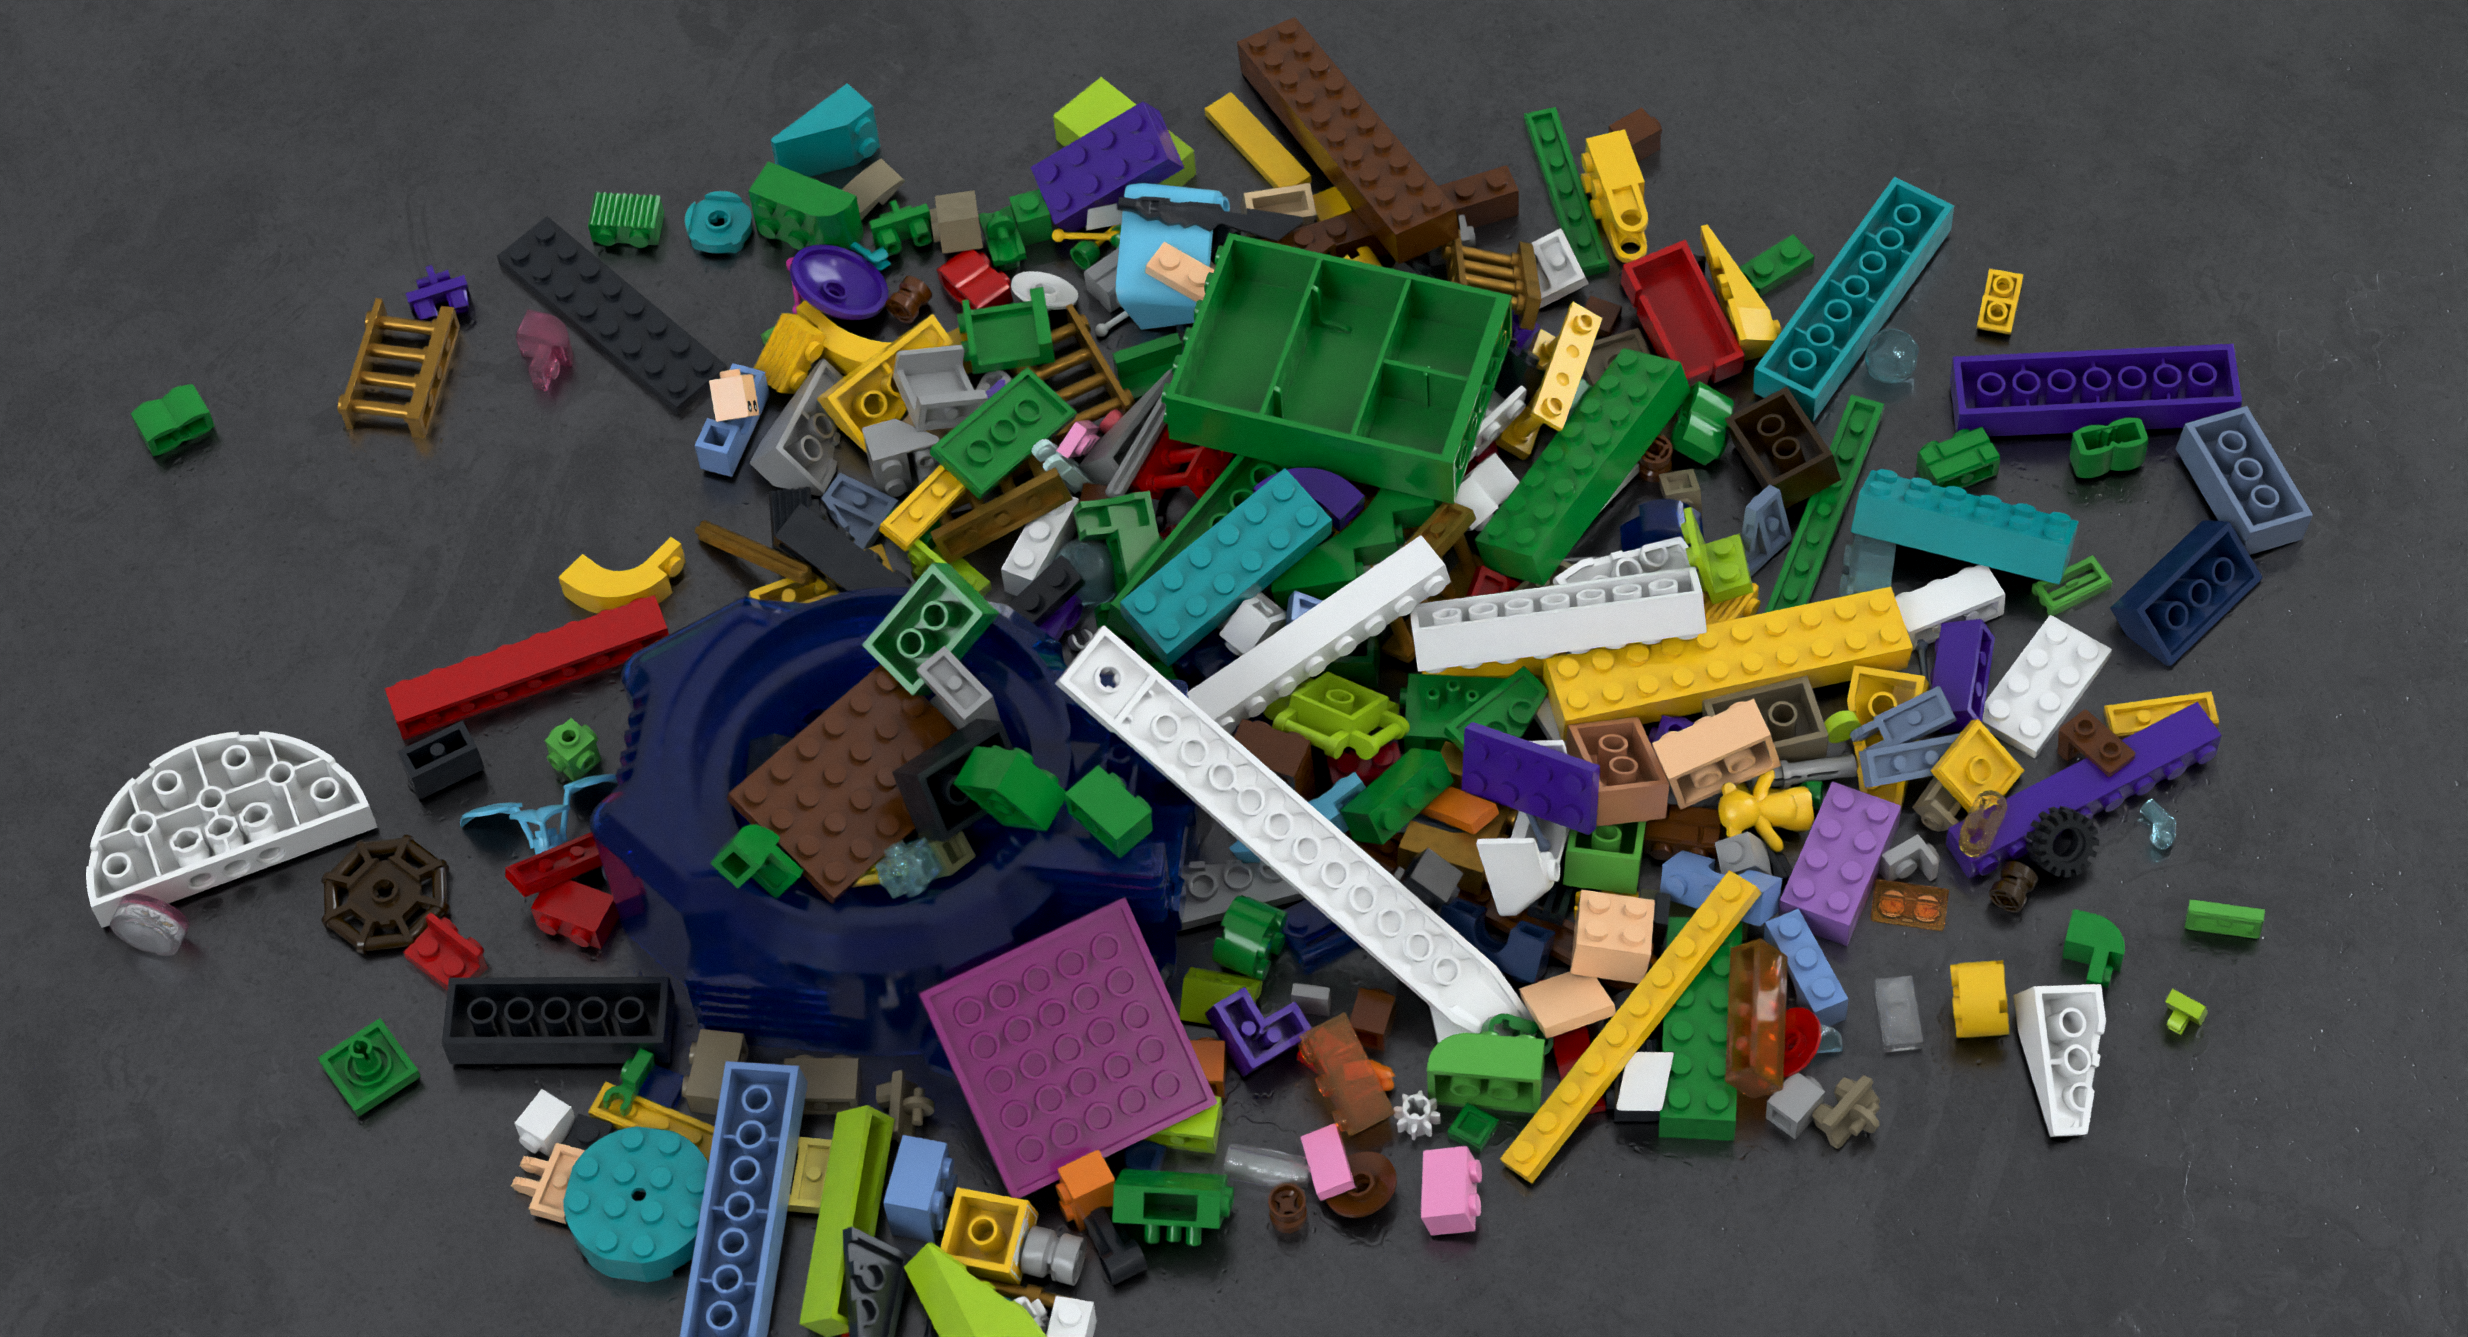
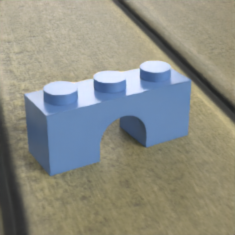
M732 363L730 370L740 369L741 375L753 374L759 414L761 415L770 395L765 371ZM760 415L719 422L707 418L694 445L700 469L732 477Z
M1682 850L1663 863L1660 893L1671 894L1670 901L1699 909L1725 874L1714 872L1715 859ZM1748 869L1744 873L1738 874V876L1757 886L1761 895L1740 921L1761 926L1779 911L1782 878Z
M1796 909L1766 921L1763 944L1779 973L1785 970L1789 973L1796 991L1797 1006L1806 1008L1814 1013L1820 1021L1821 1029L1846 1020L1848 997L1800 910Z

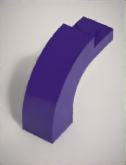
M1293 468L1287 470L1332 519V526L1339 532L1364 508L1365 496L1347 480L1332 472L1316 468ZM1275 473L1267 477L1260 483H1258L1253 488V493H1255L1258 489H1260L1278 473Z

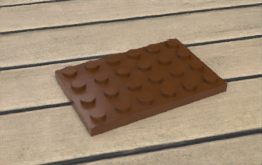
M880 664L729 792L726 800L751 825H759L776 833L780 837L776 846L804 870L802 875L833 904L916 831L892 772L958 731V729L923 695L912 696Z

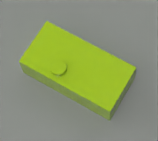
M1100 77L1053 115L1056 140L1066 147L1134 107L1136 104L1104 78ZM1169 131L1184 169L1159 184L1182 187L1196 175L1194 150Z

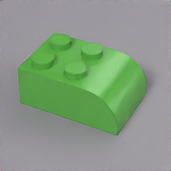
M1647 821L1596 826V829L1589 835L1570 829L1563 885L1636 895Z
M1490 1031L1480 1032L1479 1034L1459 1033L1443 1039L1434 1047L1428 1059V1100L1436 1098L1437 1105L1464 1107L1468 1102L1480 1109L1537 1113L1541 1108L1545 1039H1537L1531 1035H1518L1516 1037L1499 1036L1497 1033Z

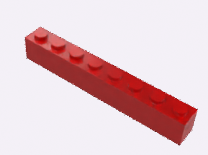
M652 595L646 598H637L629 604L612 610H603L595 616L580 621L568 622L563 627L546 633L534 634L529 639L511 645H502L496 650L483 655L468 657L460 663L445 668L433 669L428 674L414 679L399 681L395 685L385 688L402 739L406 740L672 647V643L656 597Z

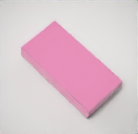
M1336 1123L1301 1136L1315 1191L1320 1201L1356 1188L1341 1134Z

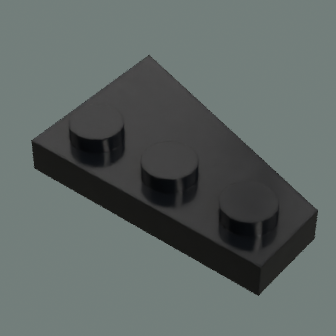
M852 1226L843 1230L849 1337H895L908 1277L904 1266L911 1260L912 1256Z

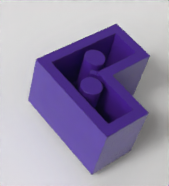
M1245 987L1214 1004L1205 1013L1219 1039L1225 1041L1226 1050L1242 1077L1247 1076L1305 1042L1315 1033L1296 1001L1264 1019Z

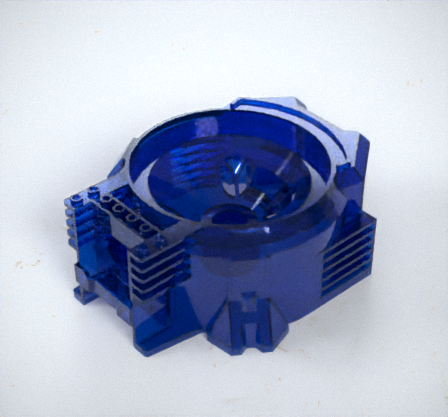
M878 587L857 589L837 593L836 595L810 603L759 600L743 596L633 653L625 661L621 670V680L631 713L628 715L630 729L626 730L624 734L627 749L620 753L619 759L622 767L617 769L616 772L619 786L613 789L612 794L603 799L594 808L590 817V829L624 931L687 988L699 1029L742 1033L745 1036L747 1045L872 1056L921 1054L929 1070L957 1080L920 1000L919 992L1122 898H1126L1151 956L1154 954L1160 956L1155 964L1159 973L1167 962L1175 966L1177 965L1178 943L1176 930L1182 929L1186 901L1185 880L1181 877L1188 828L1197 824L1199 806L1114 732L1111 733L1055 684L1068 668L1064 663L1061 643L1008 605L988 602L1000 614L959 661L993 695L1000 720L1003 722L1013 749L1019 748L1029 753L1034 758L1032 763L1039 769H1044L1054 774L1059 779L1058 785L1064 790L1068 791L1099 765L1108 774L1111 772L1115 773L1123 781L1126 790L1134 797L1140 796L1148 803L1152 810L1153 831L1120 859L1068 813L1065 799L1047 831L1004 826L989 813L962 830L976 857L950 876L924 881L909 851H904L911 875L910 880L851 887L833 904L802 874L777 899L752 877L742 886L736 888L710 862L717 852L743 827L751 825L726 800L728 793L748 777L746 776L749 740L773 733L794 738L797 735L796 730L801 732L808 726L807 723L801 720L803 717L815 709L827 710L878 667L880 663L862 645L910 588ZM1099 674L1101 684L1104 687H1115L1116 684L1112 681L1114 675ZM1167 679L1189 699L1188 686L1185 681ZM933 691L930 695L924 697L930 701L936 694ZM1176 967L1172 972L1170 982L1175 978Z

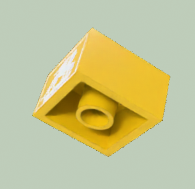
M956 1187L940 1249L965 1265L967 1272L973 1276L1020 1286L1023 1276L1021 1260L1024 1245L1030 1229L1033 1225L1036 1226L1039 1214L1028 1200Z

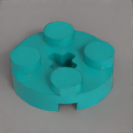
M715 191L704 195L705 199L697 205L696 202H693L685 215V227L693 248L708 253H737L743 249L744 242L750 237L753 230V218L749 206L742 202L741 197L731 192ZM718 218H723L725 222L722 226H714L711 223H716Z

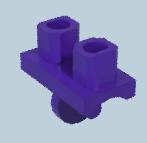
M432 265L426 266L428 276L416 280L418 290L406 293L411 312L415 311L419 320L432 322L433 319H437L438 314L435 305L448 301L449 307H454L456 315L469 310L467 295L470 292L465 276L462 275L451 279L448 270L435 274Z

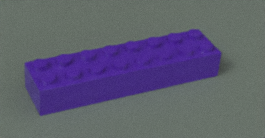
M2234 344L1956 356L1952 359L1950 386L1956 433L1962 429H1970L1972 431L1979 427H1983L1988 437L2074 433L2085 426H2108L2110 423L2123 418H2139L2142 420L2145 429L2184 428L2185 423L2241 408L2242 405Z

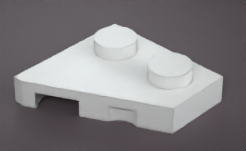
M1561 228L1531 243L1534 248L1542 298L1540 308L1589 284Z

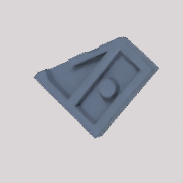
M842 473L837 475L821 497L823 507L838 527L848 531L855 538L853 543L863 550L873 546L881 534L879 531L880 524L887 518L886 515L899 505L898 499Z
M1770 484L1759 495L1755 496L1745 508L1741 539L1744 544L1750 577L1792 539L1781 492Z

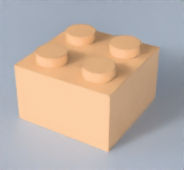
M1581 890L1575 917L1570 974L1639 984L1647 974L1651 956L1655 900Z

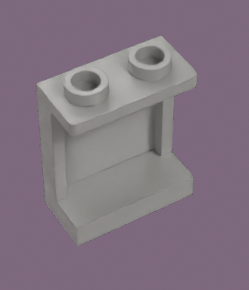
M962 345L897 352L893 379L917 431L954 428L988 400L984 389L974 390L963 367L965 351Z
M945 646L916 669L918 676L936 694L929 702L958 730L975 719L1001 721L993 695Z

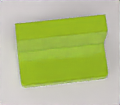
M1191 967L1183 980L1179 1018L1184 1021L1211 1025L1205 1013L1214 1004L1244 987L1256 1004L1262 991L1263 981L1248 976Z

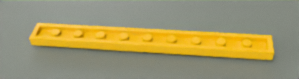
M1730 870L1726 873L1503 1154L1500 1160L1504 1166L1531 1184L1535 1181L1761 895L1757 886Z

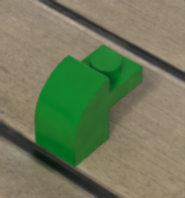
M759 825L743 827L717 852L710 862L736 888L742 886L752 877L775 899L787 890L804 871L776 846L780 837L773 831Z
M2073 909L2062 958L2090 965L2085 985L2101 984V987L2109 988L2112 971L2121 972L2125 952L2123 936L2119 929L2105 917Z

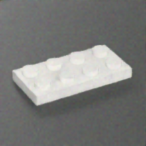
M2050 615L1985 701L1982 724L1986 728H1990L1992 735L2035 759L2109 660L2112 649Z

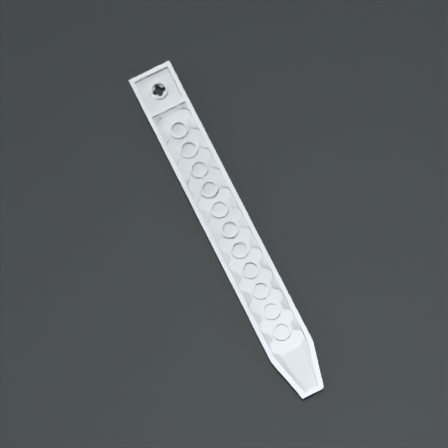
M1103 625L1098 629L1055 684L1111 733L1114 732L1450 1024L1468 1033L1479 1034L1482 1032L1484 1022L1489 1017L1501 1013L1535 1022L1526 1006L1495 964L1106 626ZM1108 671L1113 672L1112 681L1116 684L1114 688L1111 686L1104 687L1101 684L1100 672L1104 674ZM1503 1023L1494 1026V1031L1498 1032L1499 1036H1513V1033L1502 1029Z

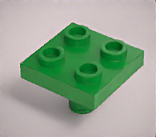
M381 1018L317 1058L324 1071L357 1117L421 1077L416 1066Z

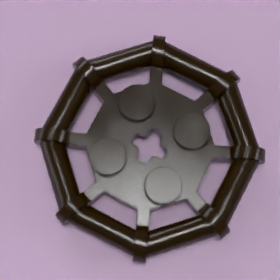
M407 834L402 838L369 842H363L361 839L355 842L356 846L330 872H325L321 879V882L324 884V915L321 919L324 927L334 930L355 946L357 952L361 954H367L368 951L408 947L415 943L414 940L428 927L425 917L430 912L440 919L441 916L448 915L450 906L447 904V872L449 871L447 862L443 859L439 860L415 842L413 836ZM395 853L394 856L388 857L389 860L387 861L371 858L372 855ZM411 856L421 863L423 867L416 870L405 860ZM362 860H364L365 863L361 865L350 877H348L347 875ZM432 878L433 898L424 896L422 891V882ZM390 887L393 888L392 894L389 897L379 898L380 896L377 892L379 889L387 890ZM339 889H347L349 892L347 903L339 906ZM419 908L427 909L408 929L405 922ZM354 915L362 921L364 926L361 933L344 921V919ZM398 926L401 932L373 936L375 929L378 928L383 931H390Z

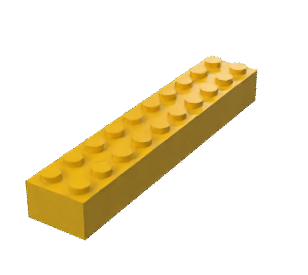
M1891 587L1709 624L1706 625L1707 633L1699 634L1693 639L1665 638L1656 644L1635 642L1628 643L1620 649L1600 647L1590 649V651L1583 654L1571 653L1545 659L1542 681L1549 690L1547 697L1560 738L1567 741L1568 725L1638 717L1643 725L1660 721L1662 715L1681 717L1702 712V702L1706 699L1802 676H1808L1813 689L1850 681L1854 665L1889 671L1907 669L1913 646Z

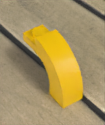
M670 537L653 555L636 568L625 571L607 570L582 554L558 578L566 598L579 607L598 614L603 610H612L629 604L637 598H646L655 595L658 604L672 594L669 579L681 572L686 560L681 543Z

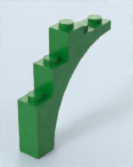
M1381 488L1366 510L1346 529L1323 544L1313 548L1271 583L1275 603L1282 609H1287L1288 598L1294 591L1324 601L1366 572L1365 565L1378 564L1400 550L1399 546L1405 544L1403 529L1422 526L1443 502Z

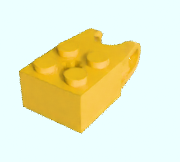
M1624 129L1586 138L1585 153L1581 154L1582 166L1585 173L1581 174V182L1585 194L1590 193L1593 199L1590 201L1593 217L1595 220L1600 219L1613 253L1619 261L1629 263L1644 257L1647 254V240L1644 231L1648 225V213L1644 204L1645 181L1626 131ZM1633 242L1639 245L1640 250L1634 254H1627L1622 251L1621 247L1625 243Z

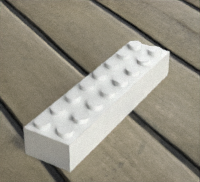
M1696 567L1420 603L1410 613L1418 672L1426 671L1427 673H1440L1449 667L1456 666L1467 669L1477 668L1483 663L1494 661L1509 664L1516 662L1519 658L1531 656L1537 659H1546L1552 657L1555 653L1568 651L1572 654H1583L1590 651L1591 648L1598 647L1620 649L1628 643L1635 642L1656 644L1665 638L1678 637L1679 639L1687 640L1696 638L1699 634L1707 633L1703 592Z

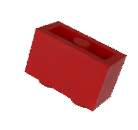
M570 879L540 891L531 907L536 925L543 932L550 935L558 933L569 937L571 941L579 946L588 947L590 945L598 949H602L621 915L615 896Z

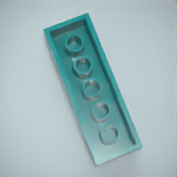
M1284 468L1121 600V616L1161 661L1169 667L1233 615L1244 600L1255 597L1331 535L1332 519Z
M1879 469L1877 471L1871 470L1859 492L1851 532L2060 585L2070 561L2079 521L2072 520L2069 515L2064 513L2052 512L2048 514L2036 511L2035 507L2028 504L2019 503L2012 505L2003 503L2001 499L1992 495H1982L1979 497L1967 494L1960 487L1948 486L1943 488L1932 485L1929 480L1924 478L1907 479L1899 477L1897 473L1891 470Z

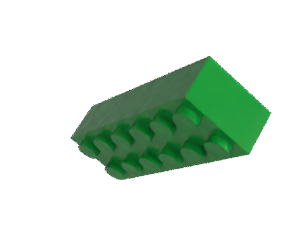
M1668 917L1666 949L1691 918ZM1739 921L1664 1016L1662 1052H1674L1663 1108L1660 1110L1659 1137L1734 1141L1742 921Z

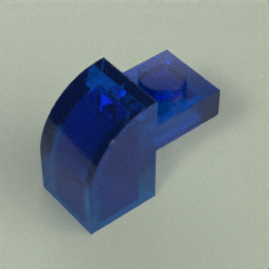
M1657 499L1640 504V515L1620 526L1623 552L1680 536L1685 541L1681 523L1686 522L1684 509L1691 506L1674 499ZM1691 507L1704 539L1701 513Z

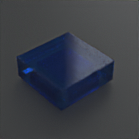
M654 1065L637 1096L669 1109H675L682 1096L684 1076Z

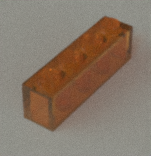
M1761 938L1730 948L1725 1082L1752 1099L1783 1090L1788 956Z

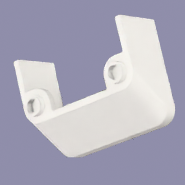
M1564 740L1530 741L1568 754ZM1519 811L1511 838L1477 840L1476 845L1500 916H1517L1553 887L1554 881L1559 880L1560 860L1570 828L1536 817L1544 838L1548 839L1551 844L1547 852H1540L1537 846V838L1526 813Z

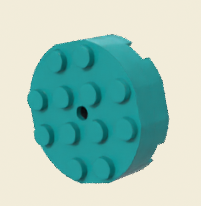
M638 1126L608 1134L585 1150L572 1167L563 1205L565 1217L575 1244L588 1259L589 1264L599 1272L612 1278L653 1282L673 1276V1270L691 1260L694 1254L708 1170V1162L703 1153L690 1140L674 1131Z

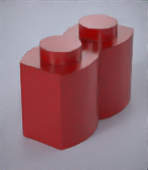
M974 249L962 251L937 269L942 287L961 305L962 300L969 299L970 309L972 310L1007 305L1013 301L1010 279L1004 272L998 273L995 271L988 257L981 251L978 253Z

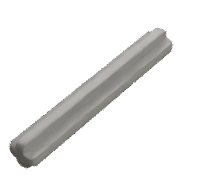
M1162 395L1106 488L1105 493L1108 497L1113 498L1125 495L1166 424L1163 419L1166 404L1161 402Z

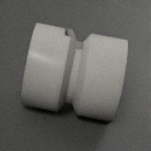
M1033 1225L1024 1245L1021 1272L1041 1278L1051 1274L1053 1281L1075 1286L1085 1260L1086 1238L1064 1233L1059 1238L1055 1230Z

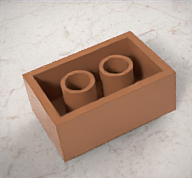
M1638 717L1568 725L1566 742L1568 755L1600 765L1596 826H1611L1614 824L1646 822L1666 818L1669 781Z

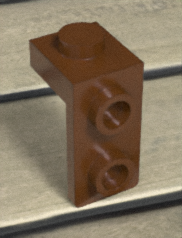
M2084 709L2059 728L2058 754L2067 762L2081 752L2104 774L2111 777L2135 759V752L2087 709Z

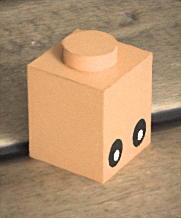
M740 369L719 372L720 379L709 380L716 422L760 415L753 374L741 375Z

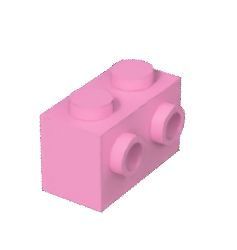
M1468 1146L1423 1151L1421 1219L1431 1236L1475 1231L1476 1216L1481 1214L1480 1197L1476 1191L1477 1183L1482 1181V1168L1480 1161L1474 1159Z

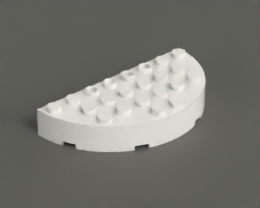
M227 732L207 736L174 748L149 763L150 768L143 772L136 780L131 778L105 809L91 840V855L89 866L86 869L87 892L90 905L101 928L127 919L125 912L128 907L140 906L155 909L369 831L378 826L366 797L354 777L337 764L331 755L318 747L297 738L270 732H259V735H240L239 732Z

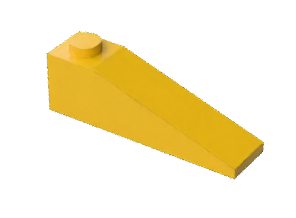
M1703 225L1700 228V241L1721 310L1745 355L1744 361L1762 357L1782 332L1778 319L1772 320L1770 310L1708 225Z
M931 314L847 374L816 399L836 426L867 453L862 428L892 419L901 420L907 411L893 379L897 352L951 346L953 341L936 317Z
M1854 665L1847 698L1848 710L1856 714L1862 726L1873 721V717L1929 691L1930 685L1925 676ZM1880 730L1863 741L1853 742L1860 791L1901 805L1902 810L1909 780L1866 788L1864 785L1859 751H1863L1865 748L1884 740Z

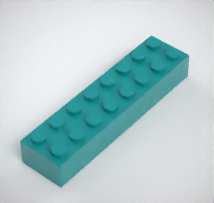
M1894 177L1755 367L1753 392L1765 398L1787 386L1811 422H1814L1951 231L1954 205Z

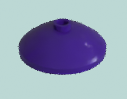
M819 244L801 249L793 258L790 266L792 283L800 296L818 311L838 319L862 320L877 315L884 308L885 302L888 299L887 283L879 270L862 256L842 247Z

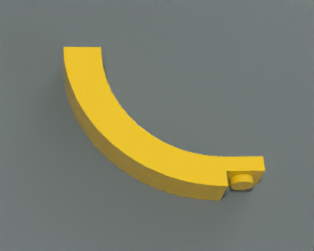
M805 300L796 307L798 316L826 335V339L823 341V352L818 359L824 358L842 374H849L891 344L889 342L859 337L842 329ZM959 327L947 333L953 341L951 346L961 345L962 341H968L967 333L960 334ZM963 358V367L966 374L973 372L971 361L964 362Z

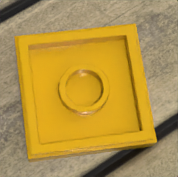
M1979 719L1971 720L1931 769V773L1970 816L1999 803L2024 772V769Z

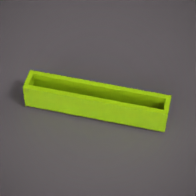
M869 1105L838 1112L836 1115L799 1325L825 1337L849 1333L843 1230L852 1226L872 1237L875 1236L895 1119Z

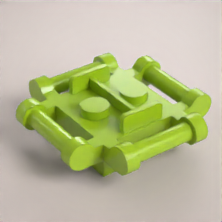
M1330 672L1324 673L1315 680L1312 678L1306 679L1297 685L1291 694L1278 698L1263 711L1266 718L1274 720L1272 724L1273 729L1285 733H1299L1309 740L1311 745L1325 750V755L1334 759H1338L1343 750L1348 746L1354 748L1360 758L1364 760L1371 759L1378 754L1379 748L1393 739L1403 738L1410 730L1408 721L1398 715L1399 704L1390 701L1389 697ZM1378 726L1383 728L1373 736L1367 735Z

